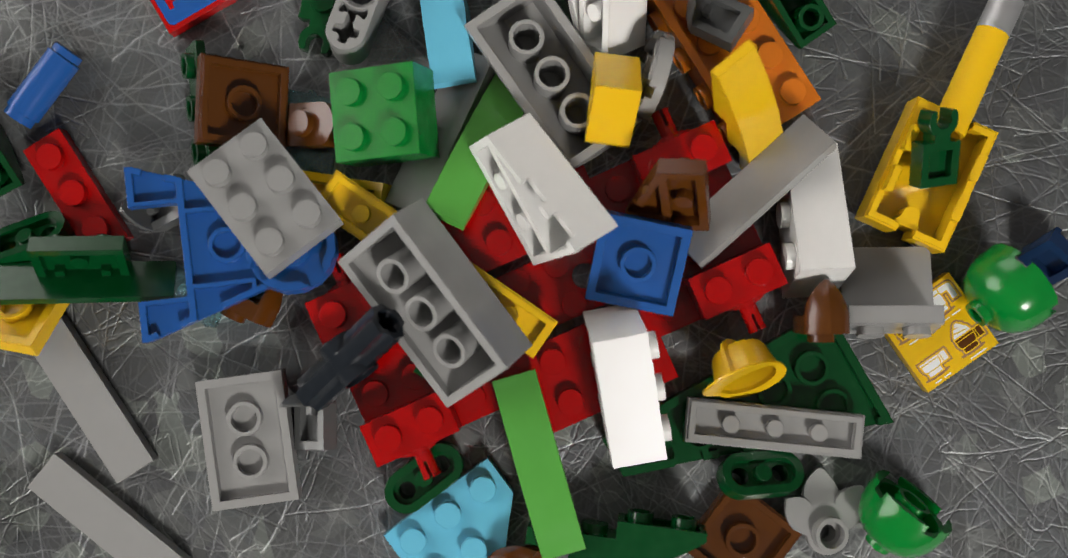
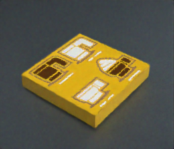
M949 272L942 273L932 280L934 305H944L945 324L934 334H931V337L924 339L903 338V334H884V337L923 392L927 393L999 344L987 325L981 326L969 316L965 308L968 304L965 295Z

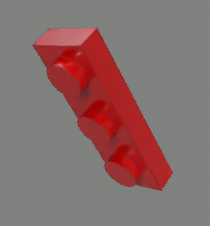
M58 128L23 150L61 213L71 225L76 236L109 234L112 236H124L126 242L134 238L67 130Z

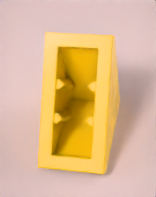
M602 52L594 53L584 142L630 147L642 95L640 57Z

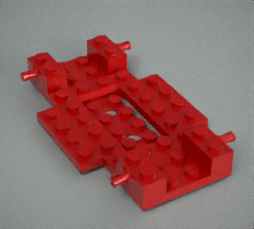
M668 107L662 108L660 112L658 110L651 116L662 138L653 147L632 156L629 161L589 178L584 165L574 170L606 210L625 213L626 207L659 158L707 160L709 197L711 198L732 179L726 165L732 161V158L715 120L694 129L678 131L668 111ZM490 185L463 231L440 220L467 258L485 272H490L527 255ZM753 224L703 269L687 255L673 317L638 310L647 332L655 331L660 358L652 359L654 374L661 373L664 383L679 376L662 341V336L700 319L708 320L725 311L734 310L740 311L749 334L767 327L757 308L756 302L766 293L788 284L770 242L761 243ZM597 240L576 253L535 266L531 262L496 278L557 320L556 326L582 315L583 311L593 310L606 304L585 299L586 288L578 287L572 279V272L577 265L582 263L592 265ZM344 253L339 254L337 261L344 256ZM336 262L332 272L337 284L326 294L304 303L322 344H326L336 335L350 329L372 308L338 262ZM585 323L547 339L534 358L524 353L508 369L448 408L427 380L413 373L416 367L399 343H396L377 360L379 367L370 376L350 388L365 421L359 428L377 468L398 458L414 456L422 473L423 480H428L431 476H437L441 473V470H439L430 448L439 440L460 431L462 426L500 410L492 381L534 369L538 376L554 433L600 413L598 388L594 367L592 366L591 347Z

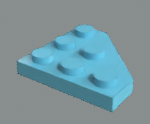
M488 455L422 508L410 513L387 530L383 536L400 558H487L494 551L506 547L514 489Z

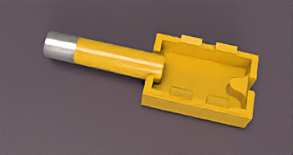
M1023 0L987 1L940 105L920 96L906 103L854 219L885 233L899 229L904 232L901 238L902 241L915 247H925L931 254L945 252L998 136V132L977 122L972 123V120L1023 9ZM940 107L957 109L959 115L958 124L951 133V138L961 140L957 184L924 189L910 186L912 142L923 140V132L918 125L920 111L927 109L938 112V122Z

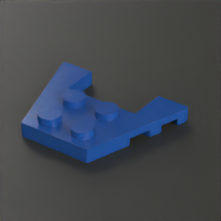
M123 167L127 206L130 210L178 206L187 288L186 297L138 302L142 343H153L269 290L264 283L256 278L253 270L249 267L246 261V249L194 181L184 180L181 177L167 174L151 173L134 167Z

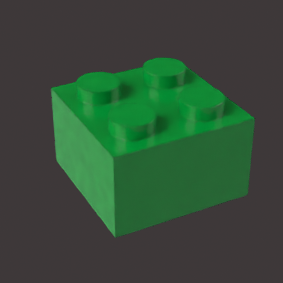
M414 61L329 73L336 163L366 167L440 158L433 70Z

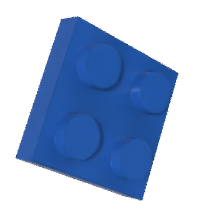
M606 210L618 227L596 241L585 299L673 317L693 228L691 226Z

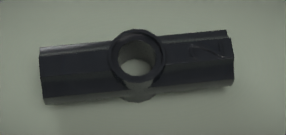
M382 303L376 305L350 329L341 332L323 345L319 350L322 357L297 380L298 390L295 394L304 406H310L320 411L328 407L346 389L357 385L370 376L379 367L377 360L405 335L403 332L405 322L396 310L387 308Z

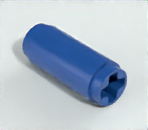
M56 41L51 48H47L7 101L8 105L3 111L20 124L32 129L35 123L41 121L80 69L78 66L83 60Z

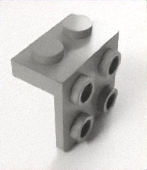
M853 247L856 268L841 285V293L849 311L850 334H856V337L860 339L882 338L884 334H903V338L924 339L931 337V334H934L945 324L944 305H934L931 254L927 248Z

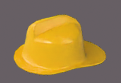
M752 338L739 341L725 339L720 344V350L712 358L714 382L709 384L702 394L706 397L720 396L730 399L754 395L778 383L786 375L787 367L782 362L777 361L768 347L758 339Z

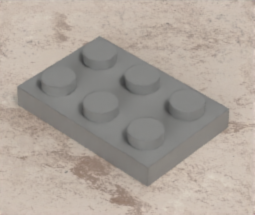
M261 118L186 171L269 279L273 278L344 224Z
M285 369L196 381L195 387L212 511L300 499L303 494L297 451L294 449L291 407H279L281 402L289 397Z

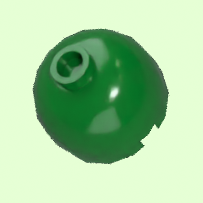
M1003 243L992 245L970 265L963 280L964 295L968 302L965 308L969 316L981 326L987 324L993 329L1006 333L1029 331L1040 325L1057 311L1052 310V308L1058 304V297L1044 273L1034 263L1025 267L1016 260L1015 257L1021 252L1014 247Z
M878 471L862 492L858 508L860 522L863 529L867 532L865 537L867 542L876 551L884 555L890 552L895 556L903 558H917L931 553L952 532L951 522L948 519L943 525L937 517L942 509L910 481L900 477L898 484L886 478L890 471Z

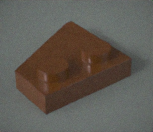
M659 158L626 207L625 213L691 226L693 231H709L711 210L707 160Z

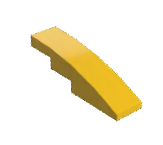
M749 39L711 71L714 111L726 122L727 140L739 151V165L741 169L746 167L783 133L779 109L770 80L756 46Z

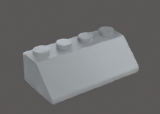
M500 0L464 24L465 30L525 115L531 113L574 169L596 158L612 147L610 145L584 142L594 55L555 0ZM637 117L635 121L634 130L640 123Z
M423 198L391 215L337 261L371 307L382 303L387 308L396 310L405 322L403 325L405 335L398 343L447 408L508 369L532 346V343Z

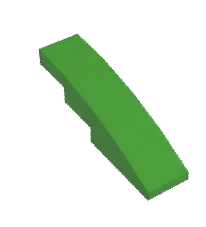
M497 74L493 77L465 126L426 201L438 219L462 231L465 229L489 186L469 146L524 116L523 111Z
M536 370L492 381L541 557L556 558L586 549Z

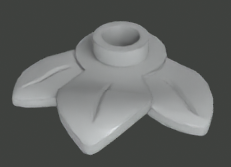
M816 467L804 479L801 488L802 497L791 496L785 498V518L793 530L805 535L806 542L812 550L822 555L835 554L846 546L849 538L848 530L860 523L858 508L864 487L862 485H853L838 491L837 485L831 476L823 468ZM825 525H828L829 533L825 538L821 539V530Z

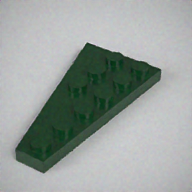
M793 327L764 343L775 359L787 367L786 375L778 383L762 392L743 398L706 397L702 394L703 390L714 382L713 373L707 375L659 403L660 415H668L672 432V441L665 442L667 459L622 467L619 470L623 477L675 467L677 464L702 459L705 461L720 458L722 455L759 450L684 442L683 431L687 396L861 413L865 415L864 427L894 423L843 334H834V342L813 343L807 342V334L793 333ZM603 435L601 438L607 447L606 436Z

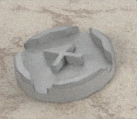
M658 29L650 34L643 47L644 51L649 53L646 62L640 61L642 95L637 118L642 120L650 119L656 110L664 92L673 62L675 37L671 33Z

